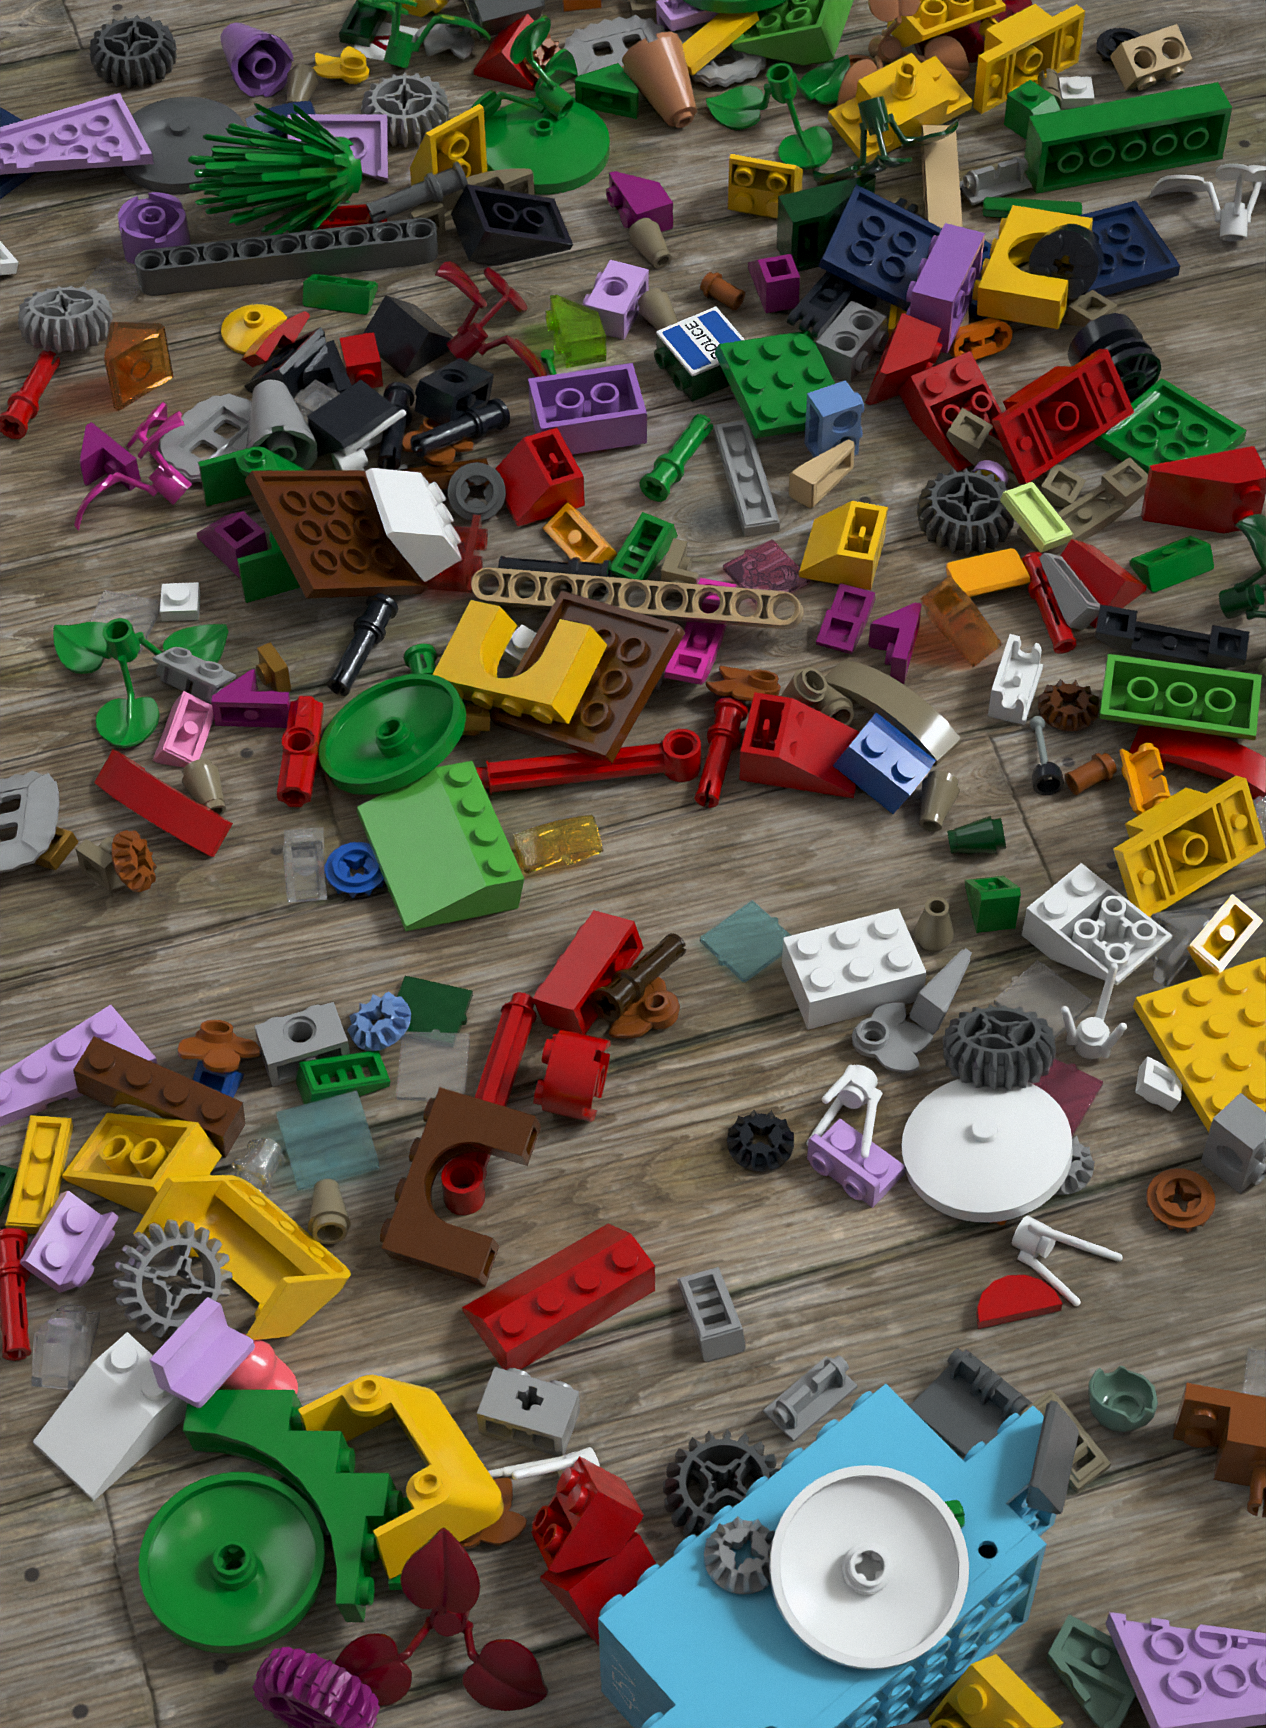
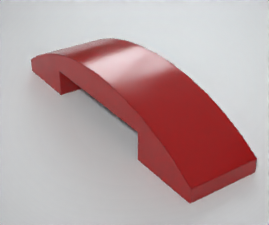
M1148 725L1139 727L1129 753H1136L1139 751V746L1144 743H1152L1160 752L1163 769H1165L1168 761L1226 781L1237 775L1247 779L1252 799L1266 803V757L1241 744L1217 735Z
M114 749L111 751L94 782L102 790L132 811L211 857L215 856L233 824L208 807L196 803L148 773L144 767Z

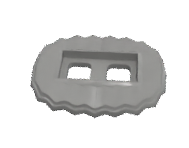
M637 15L628 19L617 17L612 21L604 19L599 24L590 23L585 29H575L572 36L566 38L563 49H567L573 55L578 76L616 63H619L621 67L624 66L621 60L629 50L625 47V42L646 38L647 42L650 43L658 39L657 33L665 32L663 25H656L651 18L641 19ZM610 46L613 53L598 57L594 54L593 50Z
M708 22L672 32L678 34L683 44ZM731 43L696 74L691 75L695 82H702L708 87L716 84L727 87L734 82L755 78L760 70L765 69L767 59L763 56L735 51ZM729 55L735 61L732 64L717 66L713 59Z
M226 394L223 396L213 395L206 401L197 403L182 416L184 426L177 427L161 437L158 446L159 453L169 465L171 464L191 483L201 482L199 461L246 449L251 401L232 394ZM224 423H229L240 429L230 439L215 433ZM200 444H207L217 450L207 459H201L191 453Z
M32 770L24 775L14 774L7 779L0 778V804L13 799H21L18 810L0 814V830L18 826L15 838L0 842V873L15 871L23 866L34 864L40 855L47 852L51 840L55 836L60 808L57 782L54 781L49 773L41 775Z

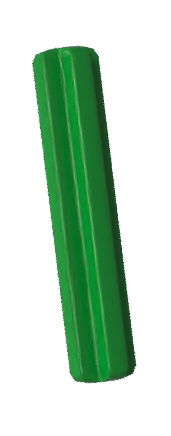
M985 197L982 211L984 217L1007 218L1012 206L1015 205L1079 216L1082 215V203L1075 201Z

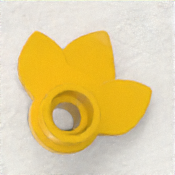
M347 46L342 51L340 57L315 53L316 66L312 68L320 77L328 79L341 78L348 84H359L369 77L366 56L351 46Z

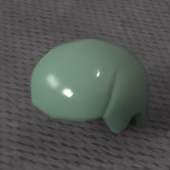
M1119 1366L1111 1373H1104L1099 1368L1094 1372L1088 1383L1090 1410L1102 1426L1116 1432H1127L1146 1426L1154 1418L1158 1405L1154 1385L1144 1375L1128 1371L1124 1366Z

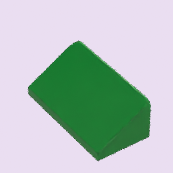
M312 274L303 281L302 303L305 307L365 315L371 309L378 289V283Z
M1193 536L1185 537L1129 560L1131 568L1151 592H1158L1214 569L1211 544Z

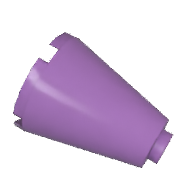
M232 23L223 30L220 38L221 45L233 80L240 90L252 97H255L254 95L268 97L284 88L287 84V73L291 69L293 54L281 38L242 23Z

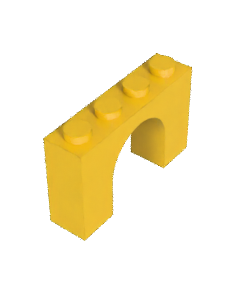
M1013 205L1008 217L1001 220L999 239L994 238L992 241L990 259L985 258L983 262L981 280L976 279L972 299L977 301V315L1059 329L1067 308L1069 280L1030 274L1018 269L1016 266L1029 261L1034 246L1051 229L1064 224H1078L1092 232L1093 218ZM1065 255L1061 261L1065 264H1070V257Z
M470 600L432 675L446 679L455 687L462 700L472 701L482 708L491 709L494 706L502 708L514 716H521L522 713L532 715L537 720L547 724H551L552 721L569 724L607 644L590 625L560 619L543 654L530 669L515 677L497 678L499 661L517 625L500 606Z

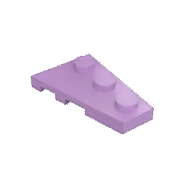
M308 114L334 137H345L354 144L350 148L354 158L361 160L362 175L388 183L387 114ZM288 134V139L301 141L300 139Z

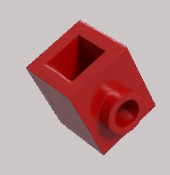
M374 332L339 338L342 362L351 385L362 380L371 388L383 387L381 360Z

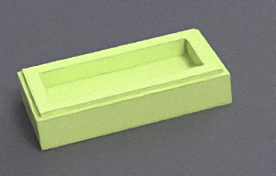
M1033 482L1003 492L1000 501L1040 553L1070 542L1073 532Z

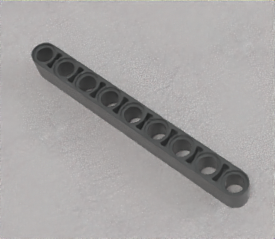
M415 218L148 249L140 252L135 257L134 262L141 292L149 296L302 279L309 278L312 274L336 275L427 264L438 257L437 229L432 220Z

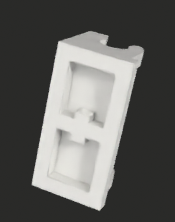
M1010 634L991 690L988 717L1025 725L1043 670V664H1040L1042 649L1038 643H1035L1032 653H1025L1020 650V636Z

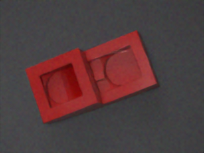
M304 311L273 325L251 345L242 360L252 368L266 363L276 345L282 348L295 342L310 314Z

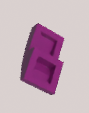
M840 583L831 609H827L816 645L852 654L876 600L875 592Z

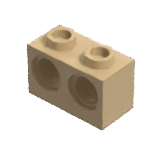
M1177 24L1122 42L1110 56L1125 91L1138 87V90H1144L1157 82L1156 80L1165 78L1166 81L1173 80L1184 73L1183 69L1192 60ZM1163 53H1166L1170 59L1166 58ZM1135 62L1139 63L1142 68H1139Z

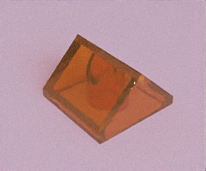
M110 323L104 362L114 409L120 411L174 378L166 331L161 323Z

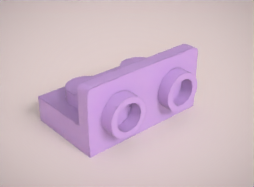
M683 0L656 1L657 25H663L664 30L670 29L671 32L709 22L719 14L698 9Z
M839 1119L822 1137L814 1134L808 1140L807 1160L819 1174L823 1176L829 1175L840 1183L850 1197L855 1200H863L873 1208L905 1175V1165L872 1141L869 1156L863 1159L860 1154L863 1135L842 1119Z
M70 1191L61 1193L19 1264L59 1293L75 1287L80 1288L91 1277L94 1271L92 1262L98 1252H102L112 1241L115 1235V1231L112 1228L119 1216L112 1211L101 1215Z

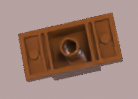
M1186 1383L1174 1422L1172 1439L1184 1441L1187 1445L1196 1448L1217 1447L1214 1480L1249 1486L1250 1493L1247 1511L1257 1516L1263 1499L1262 1517L1266 1518V1397Z

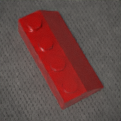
M608 1223L463 1306L462 1311L502 1369L516 1368L521 1370L655 1291V1265L631 1233Z

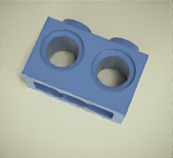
M846 380L807 393L804 444L814 458L848 439L854 442V456L859 453V439L862 438L861 413L864 412V403L858 392L854 393Z

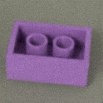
M947 223L944 224L939 236L934 235L932 237L928 251L929 257L928 259L922 258L917 274L918 280L917 282L911 281L906 296V301L911 303L906 315L941 328L937 342L943 344L940 352L946 354L973 300L972 294L976 279L980 280L985 233Z
M633 363L528 378L529 408L536 434L557 427L571 454L647 443V412Z

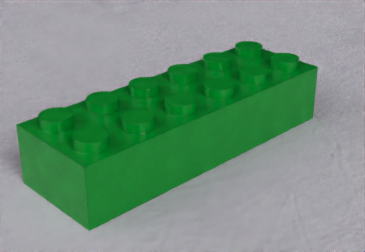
M1215 82L1029 116L1024 155L1028 163V170L1025 173L1035 193L1038 194L1223 159L1232 106L1219 83Z

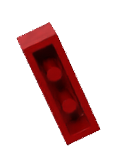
M593 910L586 922L579 927L575 938L566 951L558 957L555 967L546 980L538 986L533 1001L544 1025L584 1035L587 1033L598 1016L591 1004L593 991L601 986L606 987L611 982L613 974L618 970L631 968L644 948L634 921Z

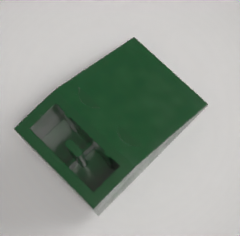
M875 174L778 196L776 248L780 255L791 254L798 272L818 267L855 185L857 184L875 194Z

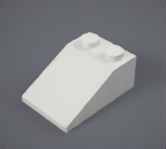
M128 1332L91 1364L33 1441L34 1446L93 1502L185 1419L187 1402L159 1388L149 1360L153 1355Z

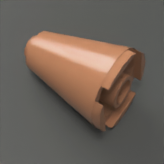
M661 32L656 34L657 40L648 43L645 38L632 46L622 57L621 61L624 65L622 68L669 126L682 128L693 121L697 112L682 41L676 33Z

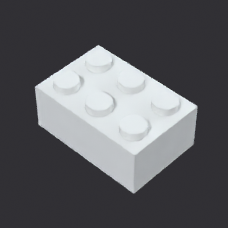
M899 908L783 938L782 967L808 1030L873 1013L876 1008L884 1004H908L915 1002L919 991L925 986L926 970Z

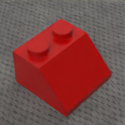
M902 313L885 346L864 403L871 406L898 396V390L911 376L931 368L935 364L943 345L937 342L941 328Z

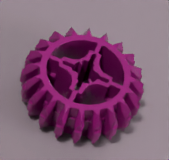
M282 1647L273 1649L268 1658H265L264 1662H262L255 1675L257 1678L252 1688L256 1699L261 1702L265 1710L273 1713L274 1718L282 1720L288 1724V1727L374 1728L377 1722L376 1716L380 1710L379 1700L372 1693L370 1687L362 1684L359 1677L351 1675L345 1668L333 1664L330 1659L320 1658L316 1653L309 1654L301 1648Z

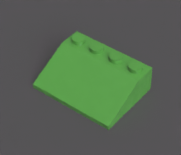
M787 0L777 6L757 11L759 21L732 43V47L735 51L800 65L824 64L834 59L853 0Z
M473 761L435 767L418 780L399 789L385 792L357 806V814L405 931L519 908L524 877Z

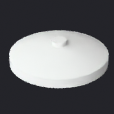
M961 1079L949 1082L934 1090L917 1105L908 1118L902 1136L903 1163L906 1175L913 1189L927 1204L936 1210L965 1221L999 1222L1013 1219L1035 1210L1058 1191L1068 1175L1072 1162L1071 1129L1064 1111L1048 1093L1029 1082L1026 1088L1013 1086L1010 1091L1004 1087H997L994 1091H992L991 1087L987 1086L976 1088L974 1082L962 1083Z
M863 1465L847 1467L828 1473L812 1482L794 1498L781 1517L773 1537L769 1557V1574L777 1607L788 1627L803 1644L833 1663L855 1669L878 1670L896 1667L918 1658L945 1636L958 1617L965 1600L969 1580V1559L961 1528L952 1511L937 1493L923 1482L904 1472L887 1467Z

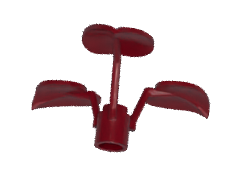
M451 261L444 262L437 269L435 276L448 280L474 302L465 321L457 329L458 333L446 343L457 359L461 358L468 362L478 352L483 356L488 350L506 344L524 361L535 377L547 376L542 362L519 339L516 338L514 340L509 335H506L490 343H485L488 335L483 330V327L507 301L519 313H524L527 310V304L520 294L509 286L501 275L487 267L484 270V275L491 285L502 294V298L478 324L476 322L471 324L479 308L484 309L487 306V302L479 293L475 283L457 264Z
M441 1528L426 1544L415 1551L406 1561L401 1572V1587L407 1598L419 1608L432 1609L430 1616L425 1619L424 1625L407 1648L398 1653L397 1646L390 1636L380 1633L366 1634L351 1641L340 1652L334 1662L335 1665L345 1668L351 1675L359 1677L362 1684L369 1686L372 1693L378 1698L379 1706L390 1705L401 1700L407 1694L412 1683V1672L403 1661L412 1656L429 1631L435 1629L438 1634L446 1637L462 1632L464 1634L467 1655L474 1662L464 1672L462 1678L463 1685L468 1694L479 1704L494 1710L515 1711L539 1703L548 1694V1688L543 1680L537 1659L521 1643L511 1639H497L485 1644L480 1654L476 1651L472 1634L474 1624L468 1620V1617L480 1594V1579L470 1556L446 1528Z

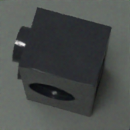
M459 358L419 380L415 389L416 403L414 411L440 424L459 419L465 410L472 407L479 409L487 405L490 400L494 374Z

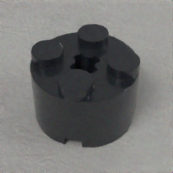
M1064 224L1048 231L1034 246L1029 259L1030 274L1069 280L1067 300L1076 299L1088 291L1100 275L1104 263L1103 251L1096 236L1089 229L1078 224ZM1065 255L1070 257L1069 263L1071 266L1069 268L1063 267V262L1061 261Z

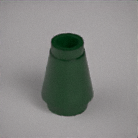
M990 815L957 827L954 830L947 831L951 854H997V850L1006 849L1001 818L991 819Z

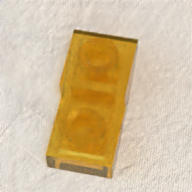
M593 815L553 821L513 834L520 866L526 874L562 860L569 866L604 852Z

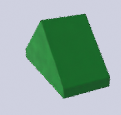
M619 63L576 77V102L592 110L633 119L638 118L639 89L623 71Z
M1004 875L965 880V889L976 933L1016 928L1021 898L1019 886Z

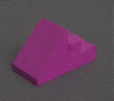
M92 422L85 426L80 456V467L84 484L87 486L106 473L109 476L116 472L141 482L137 459ZM119 481L130 491L135 488V486Z
M912 603L876 619L870 624L869 647L887 651L885 665L891 666L890 676L902 684L905 683L920 629L922 604Z
M255 669L249 670L212 696L211 704L215 726L287 728L291 702L289 692L258 691Z

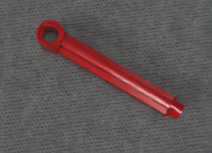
M676 729L666 734L660 743L621 747L613 763L578 752L490 763L487 760L485 767H476L484 789H489L490 795H492V792L664 773L670 780L675 782H688L696 778L701 771V741L699 736L691 730Z
M517 992L512 995L510 1002L502 1005V1015L475 1098L504 1107L507 1106L532 1024L537 1018L536 1012L533 1010L535 1003L532 996ZM480 1152L465 1153L445 1164L441 1173L443 1201L452 1213L470 1215L481 1209L485 1202L484 1182L491 1155ZM462 1184L470 1185L469 1187L464 1189L457 1188V1186Z

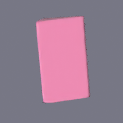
M183 691L171 708L153 761L164 765L185 767L190 762L200 759L214 719L212 705Z

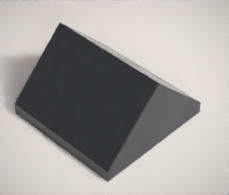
M385 295L363 333L374 332L380 358L404 378L449 352L450 350L446 343L453 338L449 332L415 304Z
M319 327L297 338L294 343L282 347L244 387L248 392L252 393L259 383L266 380H278L287 386L296 403L305 393L303 371L326 344L325 332Z
M362 380L358 381L307 416L308 426L317 442V457L346 448L397 413L398 410L395 405Z

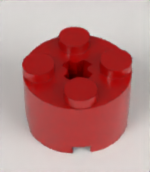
M562 1029L558 1034H553L552 1039H547L544 1045L541 1062L548 1066L544 1079H539L537 1082L533 1104L541 1105L544 1112L593 1122L598 1111L591 1109L593 1097L602 1098L610 1062V1054L604 1053V1051L611 1046V1041Z

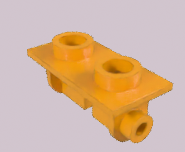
M1152 743L1140 745L1139 751L1134 754L1129 753L1123 748L1119 750L1123 763L1121 768L1122 775L1128 783L1131 794L1129 803L1137 815L1144 813L1171 797L1166 777L1159 775L1164 771L1160 752Z

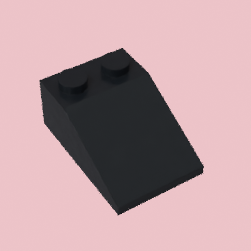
M467 184L451 212L467 258L472 262L502 265L571 250L573 246L554 198Z

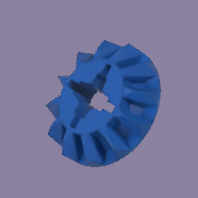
M352 842L344 844L335 849L326 861L325 874L327 882L335 888L338 894L346 892L354 898L357 893L365 892L370 896L372 889L383 887L384 878L369 843ZM361 866L364 867V875L356 873L354 876L350 875V868L357 870Z

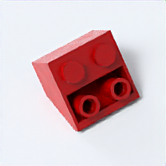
M557 427L523 437L495 468L504 481L506 489L504 502L517 527L554 516L567 502L575 509L585 506L584 475Z
M579 1456L573 1467L566 1468L561 1474L556 1487L557 1492L548 1506H542L533 1520L531 1533L548 1569L559 1573L620 1555L644 1517V1514L623 1479Z

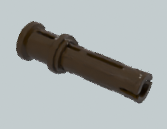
M675 933L667 934L631 968L620 969L615 972L611 982L606 987L601 986L597 988L591 995V1004L596 1013L607 1021L618 1020L623 1015L626 1006L642 999L648 984L686 953V949L683 948L686 946L684 940Z

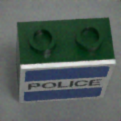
M713 307L656 331L654 358L659 368L665 369L672 377L675 387L679 391H683L693 402L730 386L714 352L718 344L745 339L717 307Z

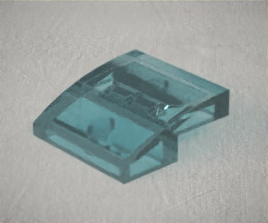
M357 1090L276 1112L297 1191L314 1187L318 1181L323 1179L336 1181L379 1169V1161Z

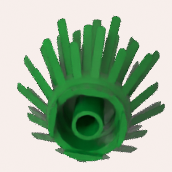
M254 103L256 109L266 115L264 117L254 115V118L301 141L286 139L235 123H230L228 128H225L227 133L250 139L205 134L203 136V139L208 141L262 147L249 148L216 145L211 148L212 156H190L188 158L189 163L205 165L206 167L205 169H196L194 171L195 177L203 178L202 183L190 184L189 188L193 191L205 190L204 195L217 196L198 199L195 203L197 205L224 202L223 206L206 209L205 212L207 214H216L266 204L233 214L228 224L234 223L236 226H240L279 210L305 203L265 225L261 232H268L286 221L290 222L270 235L283 234L287 230L289 233L300 232L313 220L314 222L310 225V231L316 230L338 205L350 203L349 198L351 195L359 192L362 181V165L360 159L354 158L350 148L354 144L345 137H334L317 120L312 119L295 104H293V109L302 118L294 113H290L292 118L290 119L258 103ZM325 209V210L317 217L318 213H319L321 210Z

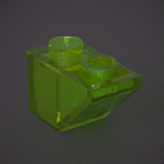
M557 294L550 295V310L545 311L548 331L555 332L553 334L554 350L556 355L562 354L565 367L570 368L607 361L606 334L599 313Z

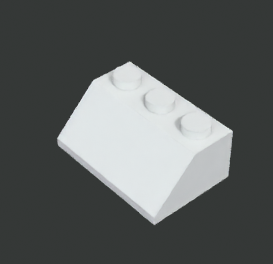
M370 468L365 471L387 537L424 582L462 560L457 547L461 540L450 524L453 522V518L447 507L442 503L446 499L436 482L429 484L420 472Z

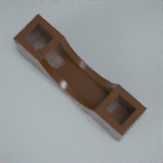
M95 1036L73 1069L79 1093L114 1109L118 1105L129 1104L149 1110L164 1119L198 1122L224 1158L229 1154L245 1126L243 1102Z

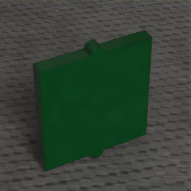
M405 975L397 997L401 996L408 1004L411 1011V1021L407 1031L401 1038L454 1049L462 1025L467 1024L466 1013L473 997V991Z

